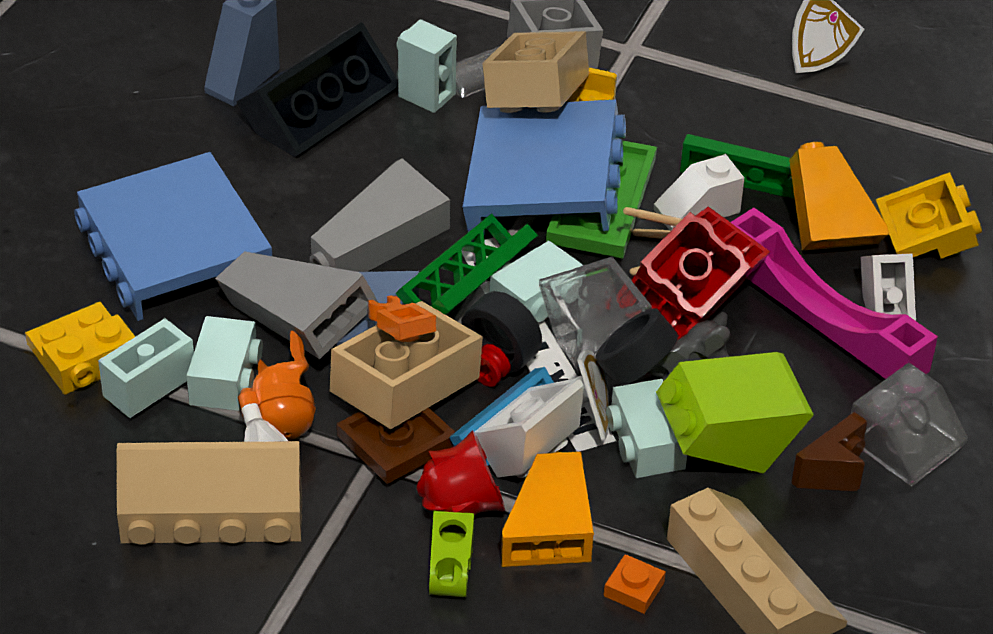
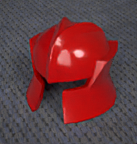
M473 430L452 448L428 451L430 459L424 465L422 476L417 483V493L423 498L422 505L424 508L430 511L474 513V516L487 511L506 512L499 486H496L485 459L487 456Z

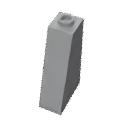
M402 158L393 163L311 236L312 255L310 256V263L356 272H368L450 229V199Z
M245 251L215 278L232 306L289 341L290 331H295L303 341L304 350L319 359L368 314V300L378 302L365 277L359 272Z

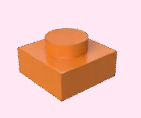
M625 554L605 583L604 597L645 614L665 582L666 571Z

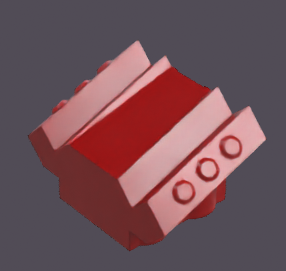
M709 206L697 215L689 212L640 262L636 275L616 299V302L634 316L648 309L657 308L675 329L679 339L687 334L697 323L707 321L740 287L749 274L761 265L770 251Z

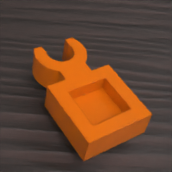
M392 295L387 296V303L368 300L369 319L376 321L378 328L392 335L397 341L412 342L418 340L419 335L436 332V315L415 303L402 305L400 298Z

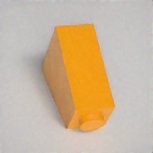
M810 142L801 145L789 162L802 250L879 244L889 235L888 227L838 147H824L822 142Z
M581 452L537 454L502 530L501 565L502 567L591 562L594 532Z

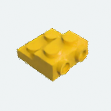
M950 172L876 199L881 216L888 227V233L896 254L913 253V257L937 249L942 259L979 245L976 235L982 233L978 217L974 210L967 213L966 208L970 207L971 204L963 184L956 187Z
M101 302L25 332L27 345L64 395L100 380L98 360L135 337L118 314L111 316Z

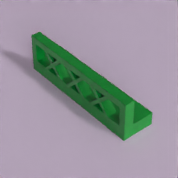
M691 134L686 135L683 142L680 172L683 173L693 163L726 154L744 176L743 187L795 199L789 157Z
M491 213L402 286L395 294L404 304H416L421 300L412 290L414 288L429 290L431 293V307L447 315L538 235L526 224L511 236ZM485 229L500 243L501 246L499 248L485 245L483 232ZM461 250L475 253L476 266L462 262ZM439 269L453 272L454 285L440 282Z

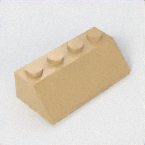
M299 441L117 443V518L121 543H282L301 541L302 482Z
M706 488L671 504L667 533L668 542L746 634H833L846 627L847 620L741 500L711 488Z

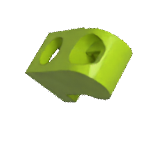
M434 511L429 595L467 596L469 570H471L474 543V513ZM448 525H457L463 528L466 533L441 532V530Z

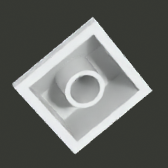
M580 378L528 388L474 432L497 478L516 475L517 478L526 477L537 454L555 453L567 445L568 440L566 437L580 427L584 384Z

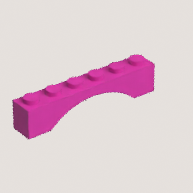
M752 208L731 221L733 225L770 251L761 265L749 274L748 280L901 391H904L930 372L938 336L907 314L891 315L874 312L853 303L837 293L804 261L793 246L784 228L757 209Z

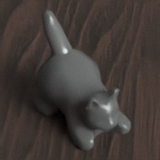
M721 312L712 321L707 320L697 323L687 334L677 340L669 354L649 371L651 375L662 378L664 381L679 362L730 357L726 351V343L731 335L729 328L726 327L727 314Z

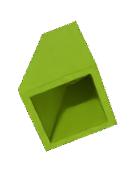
M779 352L679 362L656 391L684 455L759 473L766 472L814 416L784 354Z

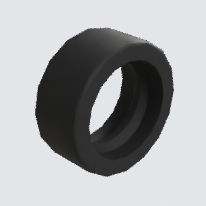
M492 291L484 294L465 312L461 319L462 325L483 336L482 346L491 344L505 353L511 365L508 374L519 371L542 347V333L537 320L526 306L507 293ZM492 322L506 333L511 343L498 333Z
M657 308L648 309L628 320L606 339L596 354V360L616 385H625L643 376L664 359L675 346L679 336Z

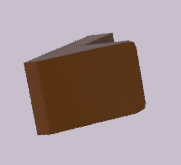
M853 412L796 454L791 483L797 488L859 490L865 466L864 461L859 456L866 445L864 437L868 421L856 412Z

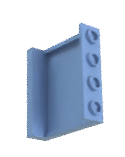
M616 99L565 102L560 109L553 112H539L537 107H523L518 112L504 113L500 111V108L481 106L463 201V211L468 232L491 213L496 217L600 212L603 231H609L611 214H617L618 211L617 192L614 188H620V167L617 163L623 162L622 139L619 138L626 137L625 115H618Z
M211 152L77 192L79 208L74 210V215L78 228L81 232L87 231L89 245L94 256L102 257V265L108 281L115 280L117 294L122 306H129L137 321L143 319L142 300L216 277L244 251L272 256L271 245Z

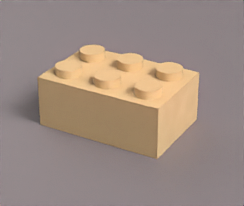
M586 31L513 33L482 63L487 108H500V111L504 113L518 112L523 107H537L539 112H553L560 109L589 76Z
M423 301L416 304L436 315V332L419 335V339L416 341L401 342L395 340L392 335L375 325L331 349L330 392L389 429L396 427L477 380L480 376L483 336Z

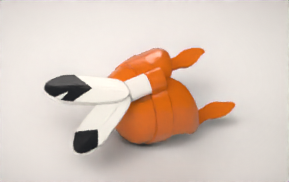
M290 331V351L294 361L277 363L268 367L260 359L258 362V375L253 381L252 388H243L239 393L238 401L247 426L244 442L292 441L306 433L313 423L316 409L314 398L310 389L300 384L301 375L308 370L309 364L304 355L303 341L295 331Z

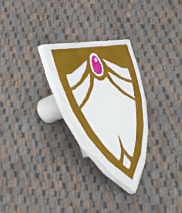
M803 0L796 15L792 32V56L795 73L815 72L833 65L849 52L864 31V28L834 0Z
M587 349L583 350L577 359L582 376L576 378H580L584 384L582 403L590 401L602 441L606 440L609 430L606 407L609 406L605 371L597 362L596 355Z

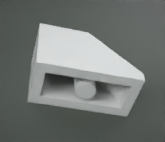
M726 154L693 163L654 203V211L658 214L681 219L689 212L697 215L708 206L722 217L740 213L744 176ZM665 224L669 230H672L675 227Z
M913 253L861 257L862 294L865 307L874 312L885 314H907L916 321Z

